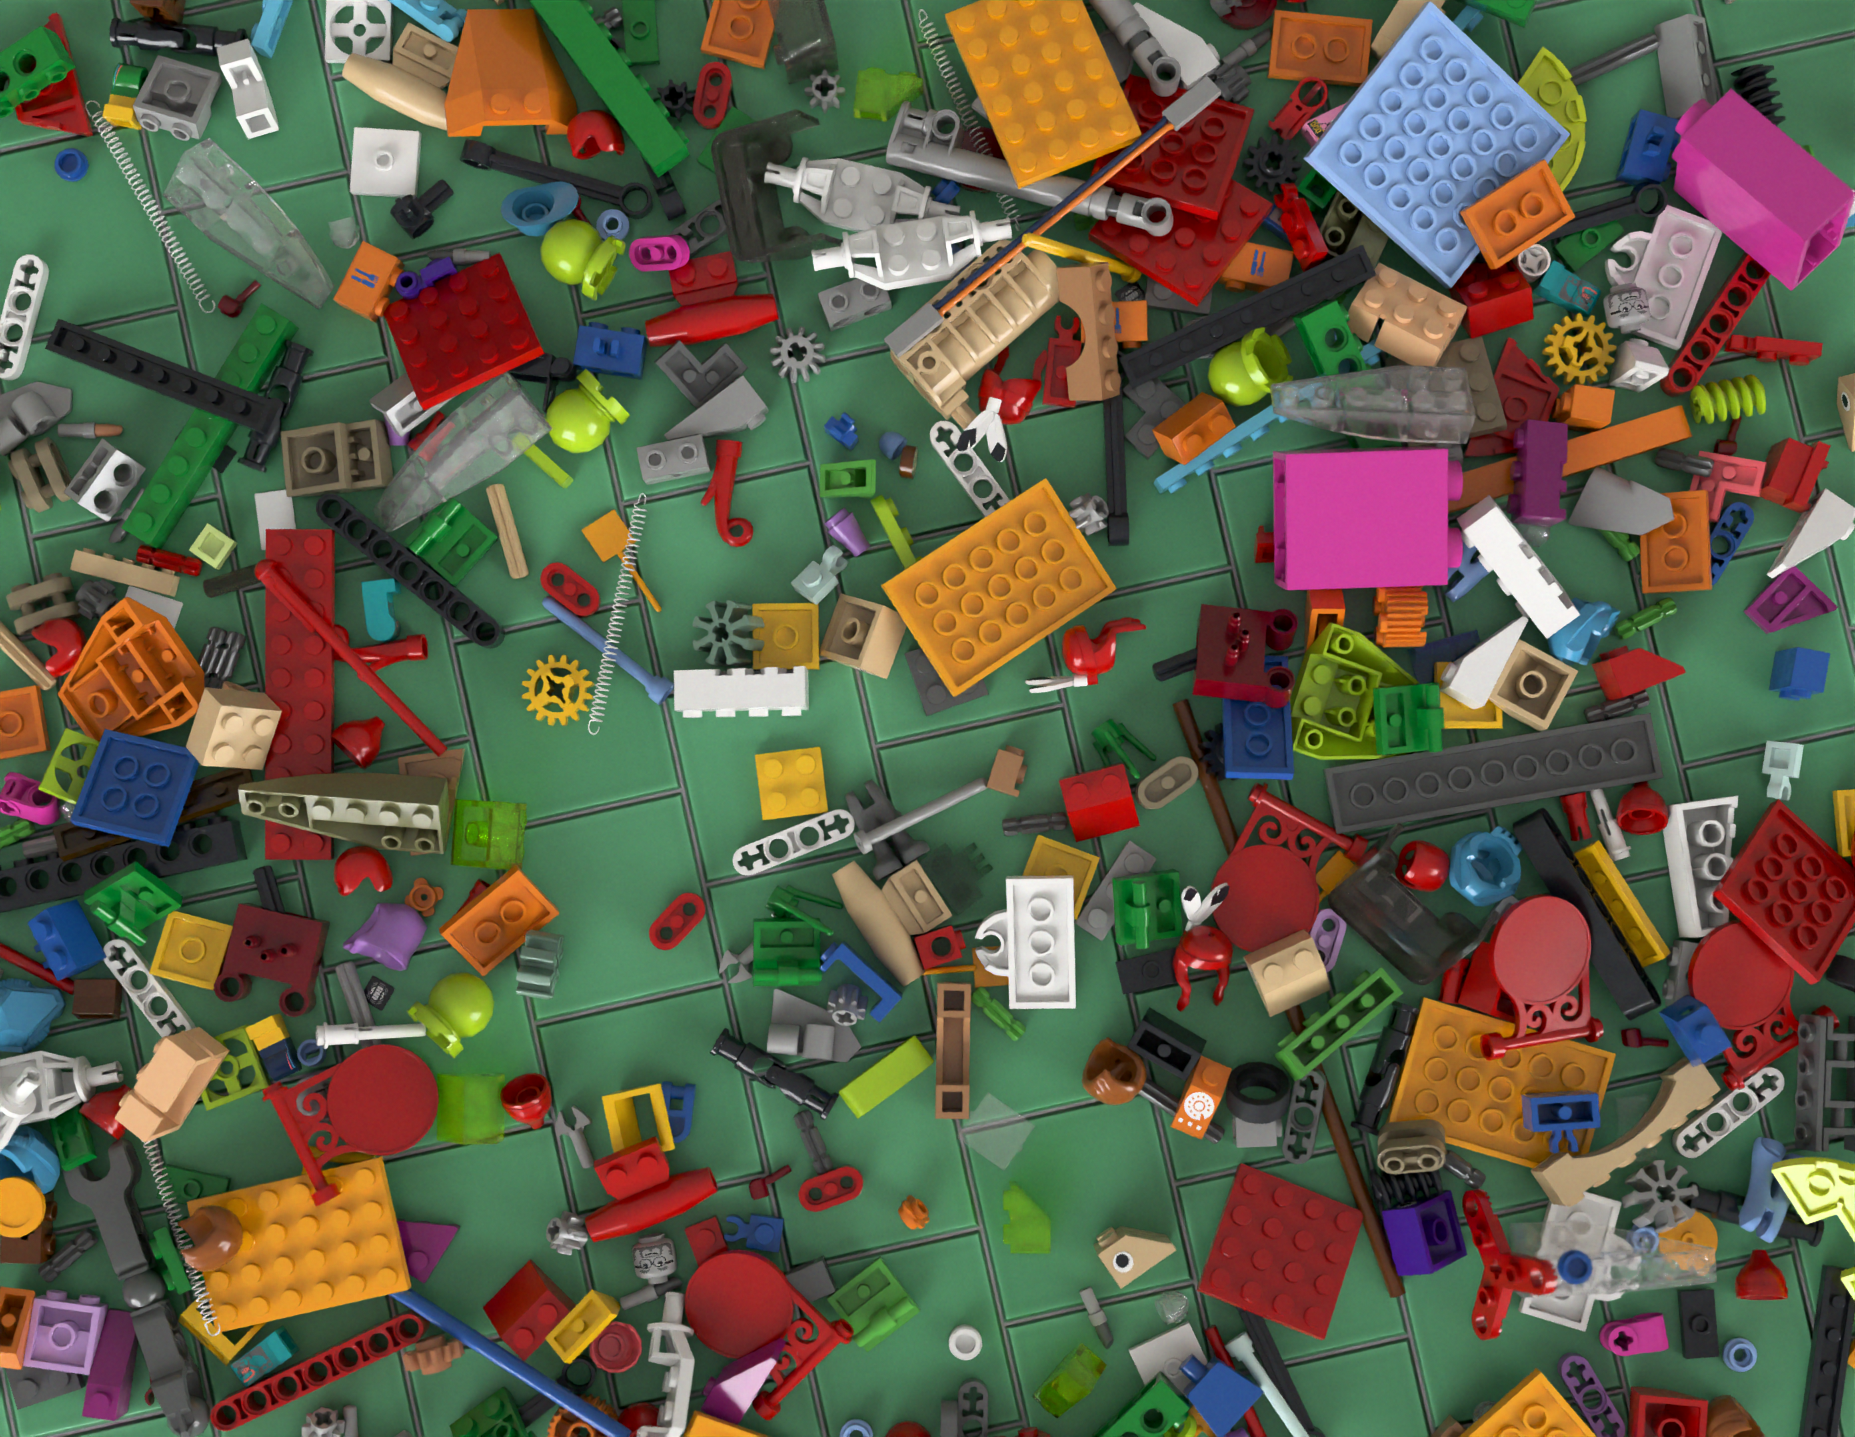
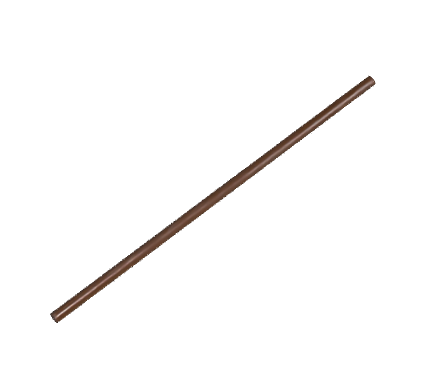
M1185 699L1172 704L1192 760L1197 765L1200 782L1225 850L1229 856L1238 839V834L1215 772L1206 774V769L1210 764L1208 761L1199 762L1198 760L1201 756L1206 755V751L1198 748V744L1203 743V739L1189 701ZM1298 1004L1285 1010L1291 1029L1296 1035L1306 1028L1302 1024L1306 1019L1301 1005ZM1321 1062L1315 1068L1323 1072L1327 1081L1322 1106L1325 1122L1357 1209L1364 1216L1362 1222L1390 1298L1401 1296L1406 1293L1401 1277L1397 1274L1390 1247ZM1309 1075L1313 1089L1314 1087H1319V1084L1314 1082V1076Z

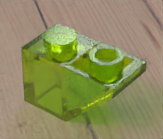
M875 67L866 68V71L858 70L853 106L854 118L887 122L899 112L904 101L912 103L923 94V78H918L917 74L907 71L899 72L898 75L886 74L885 70Z
M1009 1181V1190H1003V1211H1009V1224H1003V1244H1009L1010 1253L1051 1254V1219L1049 1214L1016 1181Z
M1081 1343L1062 1359L1032 1397L1047 1412L1058 1419L1091 1393L1107 1364Z

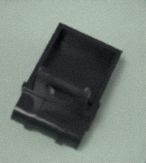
M545 353L502 375L507 379L546 384L543 411L547 414V409L555 398L556 386L559 385V381L572 382L578 374L577 368L569 359L563 357L556 358L553 354Z

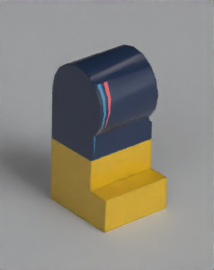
M281 1013L272 1015L245 1028L250 1040L254 1041L261 1058L263 1057L266 1069L274 1081L277 1082L302 1069L301 1062L297 1056V1050Z

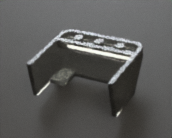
M768 0L779 43L774 45L773 49L777 64H784L788 83L791 84L810 79L811 74L818 77L822 75L824 69H826L827 74L839 71L836 44L825 1Z
M795 109L722 132L713 140L711 152L729 246L732 255L737 260L746 263L798 260L812 256L811 250L841 246V239L821 232L809 235L805 229L798 226L784 228L776 185L764 183L765 172H768V162L780 165L790 158L793 150L791 134L819 126L818 118Z
M1398 823L1374 843L1334 886L1328 895V904L1340 918L1409 981L1418 985H1427L1480 946L1499 913L1494 909L1475 925L1458 912H1448L1440 918L1433 914L1391 875L1398 867L1399 860L1396 853L1390 847L1404 828L1402 824Z

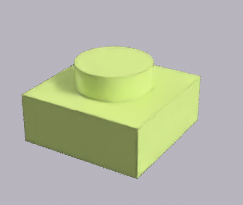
M207 523L189 551L215 569L220 570L238 543Z

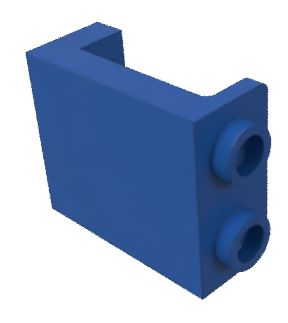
M845 941L840 946L833 942L820 957L824 962L820 969L824 973L835 960L840 959L882 997L869 1013L879 1023L902 998L903 993Z

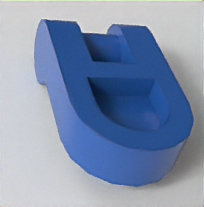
M663 1081L661 1087L673 1142L679 1143L685 1140L692 1128L696 1084L686 1083L685 1086H675L673 1082ZM671 1099L683 1100V1108H670Z

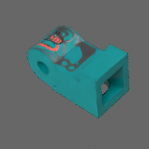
M1552 260L1548 270L1537 281L1532 293L1573 314L1581 313L1582 317H1589L1602 293L1601 290L1565 270L1564 265Z
M395 578L361 582L368 634L380 642L394 641L399 636L401 630L400 623L395 617L393 595L401 594L400 582Z
M282 1325L230 1365V1367L246 1388L265 1373L268 1374L289 1359L300 1349Z

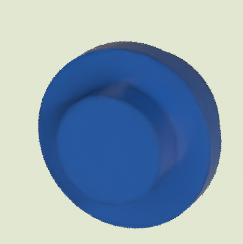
M68 148L58 153L54 166L61 178L74 182L86 175L89 164L87 157L81 151Z
M943 178L931 191L934 195L932 201L948 204L960 191V188L955 184L956 181H947Z
M1568 1250L1559 1257L1557 1271L1565 1282L1578 1285L1586 1282L1591 1276L1592 1263L1584 1252Z

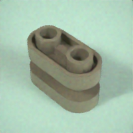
M50 437L35 442L37 453L32 455L28 449L22 448L12 452L11 461L8 462L12 475L17 480H20L24 489L21 492V496L25 505L30 510L34 508L38 513L53 507L51 497L54 495L62 502L71 499L64 491L71 483L72 478L57 445ZM39 466H43L49 480L48 484H45L38 468Z
M53 573L44 576L42 583L31 586V583H24L11 588L12 593L6 596L10 610H21L23 617L14 621L18 635L32 634L33 628L42 625L44 621L49 619L69 618L75 620L82 616L78 612L80 608L78 602H67L66 595L74 592L70 577H63L62 573ZM53 601L54 606L36 612L34 606Z
M1184 756L1168 760L1138 782L1135 788L1136 801L1146 809L1162 808L1195 784L1198 778L1197 765L1193 760Z
M1431 1119L1391 1122L1383 1125L1378 1133L1377 1163L1379 1167L1390 1174L1427 1172L1441 1168L1445 1163L1444 1127L1439 1122Z

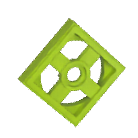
M65 728L38 790L76 805L86 779L78 776L77 769L80 766L90 769L100 742ZM81 744L86 747L80 760L73 761L61 756L63 750L69 746ZM55 768L69 774L71 784L67 792L59 785L55 776Z
M249 1024L213 1037L226 1048L224 1040L229 1038L239 1040L246 1045L248 1052L237 1057L230 1055L228 1052L223 1062L229 1061L232 1063V1072L230 1074L223 1073L220 1065L210 1081L215 1079L224 1081L229 1095L217 1094L207 1086L201 1094L207 1111L271 1086L259 1051L254 1041L250 1040L245 1028L249 1027ZM253 1065L256 1072L254 1080L248 1088L242 1089L238 1078L240 1069Z

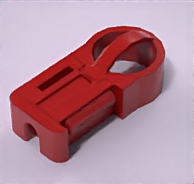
M1307 77L1300 81L1295 91L1289 96L1293 100H1288L1276 114L1274 123L1271 120L1268 121V125L1284 140H1291L1317 109L1325 104L1328 98V88L1324 81L1318 77ZM1311 80L1318 81L1301 101L1299 94L1302 86ZM1323 86L1325 92L1323 93L1322 100L1312 107L1306 106Z

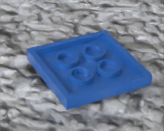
M105 729L70 821L77 826L169 847L200 763L186 747Z

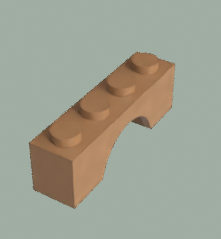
M1108 262L1074 263L1057 268L1060 302L1070 306L1078 314L1085 329L1084 350L1080 358L1066 368L1069 401H1103L1120 395L1121 377L1117 366L1118 344L1114 332L1115 311L1111 299L1112 277L1109 273Z
M937 981L935 1119H969L971 982Z

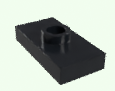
M1176 947L1116 961L1115 964L1123 995L1177 982L1172 965Z
M1714 1289L1677 1290L1683 1357L1685 1359L1719 1357Z

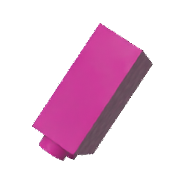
M1732 89L1713 106L1705 99H1700L1686 111L1675 128V131L1681 135V141L1672 154V159L1677 162L1674 191L1792 291L1840 246L1855 199V192Z
M1434 446L1273 451L1274 584L1285 590L1448 585V568L1460 567L1463 555L1462 536L1459 528H1448V501H1459L1462 495L1463 474L1460 462L1458 460L1448 461V449Z

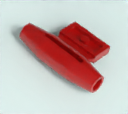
M732 251L690 259L684 266L669 270L673 295L681 307L646 320L645 328L650 347L672 346L678 340L684 345H693L746 333L778 320L779 316L773 293L735 295L739 283Z
M654 1136L594 1161V1169L605 1191L615 1199L586 1216L585 1225L593 1242L634 1234L688 1211L717 1193L718 1186L710 1167L669 1175V1161L657 1137Z

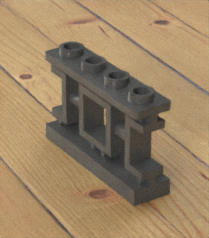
M1801 1014L1798 1026L1799 1045L1796 1063L1798 1072L1797 1092L1795 1095V1147L1812 1152H1829V1135H1844V1150L1855 1152V1048L1854 1060L1847 1059V1041H1855V1016H1849L1848 1033L1833 1032L1834 1017ZM1826 1040H1833V1059H1825ZM1832 1067L1847 1068L1846 1099H1831ZM1823 1107L1831 1108L1830 1126H1822ZM1845 1108H1852V1126H1844Z

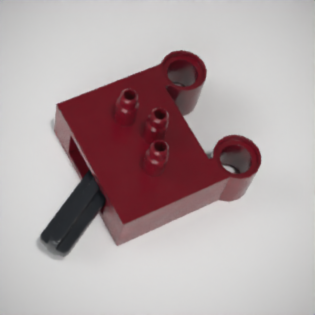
M1201 604L1197 621L1196 648L1154 663L1152 666L1156 680L1163 682L1194 670L1192 695L1262 702L1272 708L1284 707L1290 700L1295 684V676L1291 670L1283 666H1275L1270 668L1267 673L1264 672L1265 643L1273 650L1283 651L1288 649L1294 640L1298 618L1292 611L1287 609H1277L1271 612ZM1276 628H1282L1286 632L1279 631ZM1272 685L1281 686L1283 689H1276Z
M270 865L262 866L253 870V875L263 906L251 903L238 904L222 974L214 983V991L216 996L224 1002L244 999L252 990V981L249 975L292 984L291 988L281 993L279 1007L285 1015L298 1017L310 1013L316 1005L314 989L330 921L286 912L273 868ZM231 977L235 978L239 983V991L236 995L231 994L227 989V983ZM295 992L300 993L304 998V1005L301 1010L295 1009L292 1006L291 998Z

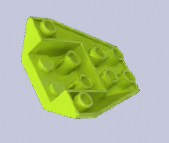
M1329 623L1305 652L1290 698L1293 751L1319 760L1384 759L1417 753L1416 751L1388 755L1377 754L1373 688L1418 684L1419 682L1361 633L1335 623Z

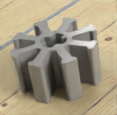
M1664 1160L1653 1161L1642 1169L1630 1174L1625 1180V1184H1630L1637 1191H1633L1621 1198L1624 1208L1642 1204L1643 1210L1632 1222L1639 1228H1642L1654 1222L1655 1219L1656 1228L1654 1231L1656 1233H1664L1677 1227L1678 1224L1691 1219L1695 1209H1690L1682 1202H1687L1698 1196L1696 1185L1683 1189H1678L1676 1186L1680 1178L1687 1174V1170L1678 1165L1664 1172ZM1661 1193L1662 1197L1659 1200L1657 1196H1659Z

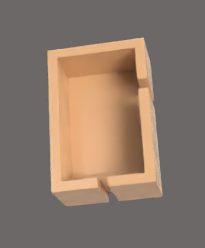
M1379 262L1374 269L1376 276L1366 281L1350 306L1348 312L1350 320L1347 322L1352 334L1355 333L1359 339L1368 343L1379 317L1382 318L1384 322L1374 346L1431 374L1456 334L1467 306Z
M200 1027L181 1031L171 1036H164L153 1049L155 1055L150 1063L144 1065L136 1076L138 1081L134 1088L128 1091L119 1103L121 1108L115 1119L143 1142H148L179 1130L230 1050Z

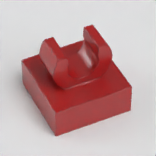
M1262 525L1258 527V533H1256L1255 563L1274 562V532H1264V526Z

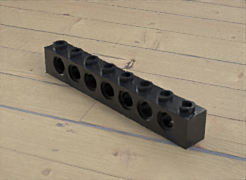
M220 816L208 819V826L196 828L195 823L176 826V833L173 834L170 844L175 842L179 846L180 852L175 860L169 857L167 846L141 840L134 842L128 840L65 862L60 858L59 852L46 854V861L34 863V858L13 862L14 868L2 870L0 865V913L84 895L86 890L135 862L136 853L140 849L144 850L147 855V861L143 867L157 878L246 860L247 855L240 821H229L228 816ZM204 835H208L212 840V847L207 853L203 852L200 848V840ZM108 856L114 861V869L110 874L106 873L103 868V862ZM76 863L82 869V875L78 881L74 880L71 876V869ZM42 871H46L49 875V883L45 888L39 883V875ZM10 878H13L17 884V889L13 895L6 888Z

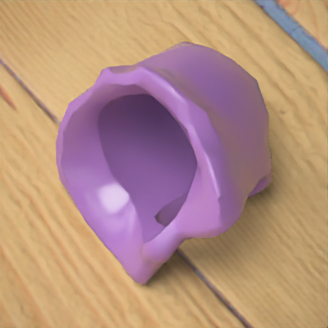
M377 903L371 917L356 933L344 942L343 948L349 950L352 954L358 953L372 957L390 969L398 971L407 970L410 959L418 948L427 925L417 911L406 904Z

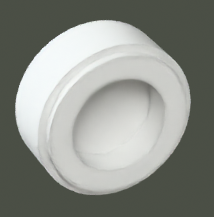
M967 1324L954 1328L949 1336L951 1353L961 1360H970L976 1357L982 1348V1338L979 1331Z

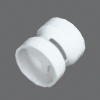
M1534 244L1515 256L1512 262L1527 282L1531 283L1548 270L1551 258L1545 247L1540 244Z

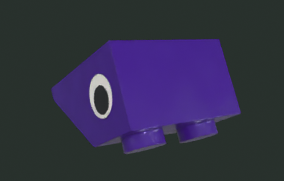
M1451 1190L1443 1191V1195H1439L1438 1192L1430 1194L1428 1199L1425 1196L1418 1197L1417 1202H1413L1412 1199L1405 1200V1204L1402 1206L1396 1203L1392 1205L1391 1209L1386 1208L1382 1210L1383 1223L1388 1234L1392 1259L1398 1276L1432 1274L1467 1255Z

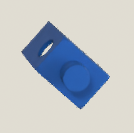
M1689 995L1683 996L1659 1011L1660 1016L1692 1067L1707 1062L1732 1046L1709 1007ZM1689 1010V1013L1681 1015L1685 1011Z
M1191 1354L1179 1367V1370L1191 1380L1183 1392L1217 1437H1224L1264 1393L1255 1382L1215 1356L1204 1366Z

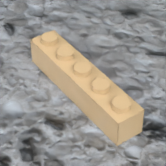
M83 548V551L75 550L70 570L173 597L176 595L180 577L174 575L175 571L162 568V572L154 570L155 566L145 563L140 567L134 565L135 561L125 558L122 559V562L117 561L114 555L103 553L102 556L95 555L96 551Z

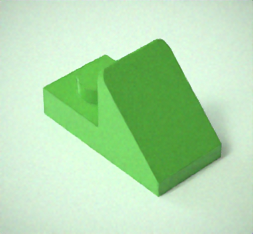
M876 460L820 464V497L838 498L855 496L871 499L875 494Z

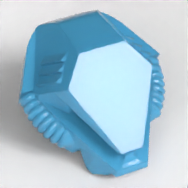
M1575 597L1571 601L1580 615L1548 638V647L1552 657L1567 665H1574L1576 662L1587 666L1601 638L1607 637L1611 633V628L1615 626V621H1617L1620 611L1610 606L1607 602H1590Z
M1497 826L1491 833L1477 831L1463 836L1451 847L1450 885L1475 906H1488L1514 895L1521 880L1520 859L1517 855L1521 852L1522 845L1513 834L1501 826Z
M18 978L0 981V1051L27 1053L28 1050L31 1051L32 1048L34 1049L39 1043H42V1040L50 1032L51 1021L59 1018L66 1006L60 989L52 986L36 987L31 981Z
M28 1126L17 1127L7 1145L0 1151V1180L9 1176H22L33 1181L43 1194L55 1187L61 1168L56 1149L40 1132ZM4 1155L10 1158V1160L7 1161Z

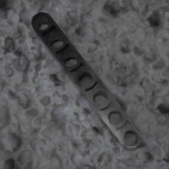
M330 493L319 498L316 504V512L323 522L473 642L490 649L498 647L503 642L505 631L500 622L351 503L336 494ZM339 502L341 505L340 514L335 518H329V506L332 503ZM358 523H365L367 527L365 535L362 538L355 539L353 535L354 527ZM390 543L392 545L391 555L386 559H381L378 554L380 546ZM415 563L418 567V573L413 579L407 580L404 576V569L408 564ZM437 583L442 584L444 589L442 597L438 600H432L429 595L431 587ZM461 604H467L469 607L468 617L465 620L458 621L455 617L456 608ZM492 624L495 628L494 637L490 641H483L480 636L482 627Z
M1540 808L1514 822L1512 826L1517 839L1551 895L1574 905L1585 918L1591 936L1590 959L1626 1018L1631 1021L1660 1007L1662 1003L1656 988L1549 812L1545 808Z

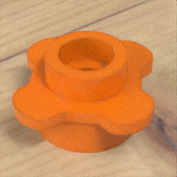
M418 878L414 881V888H412L410 894L405 897V904L421 911L423 916L429 917L435 913L434 907L438 900L444 897V891L441 887L429 885L425 878ZM423 894L427 895V899L425 901L421 898Z
M909 1195L906 1197L907 1201H903L902 1206L898 1208L899 1215L910 1229L914 1230L917 1227L923 1229L925 1223L930 1221L928 1209L921 1200Z

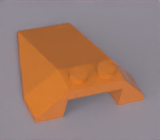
M467 10L444 105L448 137L481 136L483 126L545 125L546 135L567 134V128L571 119L577 115L576 100L534 10Z
M126 597L101 617L82 650L78 662L70 671L57 695L86 736L100 742L104 730L107 729L140 737L180 726L196 715L204 692V671L165 616L130 597Z

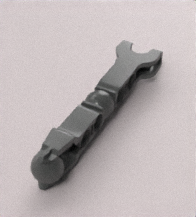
M122 1138L113 1142L109 1147L108 1154L111 1168L103 1179L94 1175L87 1162L69 1171L62 1169L70 1196L77 1202L86 1204L92 1209L112 1267L118 1276V1281L125 1279L122 1287L123 1299L129 1307L136 1310L130 1313L134 1330L152 1380L151 1389L167 1417L168 1427L173 1434L179 1437H197L204 1432L209 1424L210 1408L204 1401L199 1368L193 1362L174 1308L169 1298L163 1300L166 1292L165 1281L160 1273L152 1269L158 1265L148 1240L150 1239L134 1195L135 1187L141 1178L142 1166L133 1144L129 1140Z

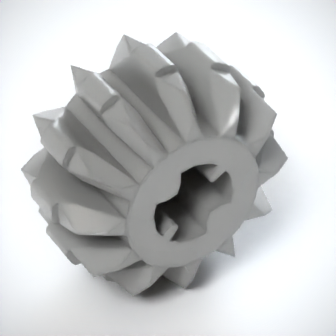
M799 327L797 336L793 335L791 328H787L786 334L788 339L785 340L782 336L777 335L775 340L781 347L774 346L770 348V353L778 356L771 361L773 368L782 366L778 373L781 378L786 377L791 372L792 383L797 382L798 374H802L804 381L808 382L810 381L808 371L811 370L814 374L819 375L821 370L815 363H825L826 357L819 354V352L825 349L824 343H814L817 339V333L815 332L810 333L805 338V327ZM799 348L801 353L807 352V354H802L803 360L797 362L795 357L789 358V356H794L793 350Z

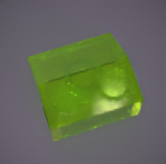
M456 799L451 865L490 869H511L517 865L522 870L525 854L524 835L527 823V804Z
M438 1073L437 1140L458 1144H499L503 1141L504 1108L501 1104L500 1093L504 1087L505 1073Z

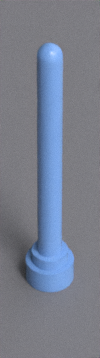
M547 596L543 599L542 604L544 608L599 651L608 653L603 649L604 647H609L605 644L608 641L553 597ZM606 642L607 644L614 646L611 642ZM605 648L607 651L617 654L605 655L608 658L615 659L616 661L614 662L646 686L645 691L649 693L648 697L658 705L662 704L674 689V683L665 676L661 678L656 675L654 677L620 649Z

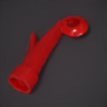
M716 440L715 455L717 459L715 470L709 487L701 500V505L706 506L715 495V521L719 535L730 546L742 547L752 539L753 526L745 518L730 519V510L738 458H741L743 442ZM738 525L742 526L743 534L740 537H735L731 532L732 528Z
M335 624L334 631L349 645L347 630L343 626ZM425 634L408 635L405 639L351 648L365 663H371L369 667L374 672L397 662L427 660L428 643ZM334 650L335 660L347 663V662Z

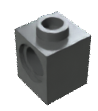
M824 1255L792 1268L786 1273L788 1282L809 1302L836 1291L837 1285Z

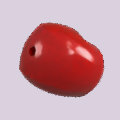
M597 109L587 110L577 114L568 125L567 139L574 158L581 160L590 159L601 151H616L618 155H623L626 146L621 128L610 113ZM581 148L584 149V153H580Z
M69 618L46 620L42 625L33 628L31 631L36 639L57 649V653L46 662V669L53 677H60L69 673L78 662L80 654L88 642L83 629Z
M1421 840L1411 841L1400 852L1395 867L1396 878L1400 883L1414 890L1423 892L1438 890L1448 877L1450 859L1444 850L1432 843ZM1414 850L1413 856L1407 860L1405 858L1407 853ZM1402 865L1407 867L1405 875L1402 872Z
M363 845L352 847L340 854L335 862L334 882L337 885L338 893L342 896L352 893L360 885L361 881L367 877L371 879L374 888L378 892L386 891L392 887L393 876L390 866L381 852L373 847Z

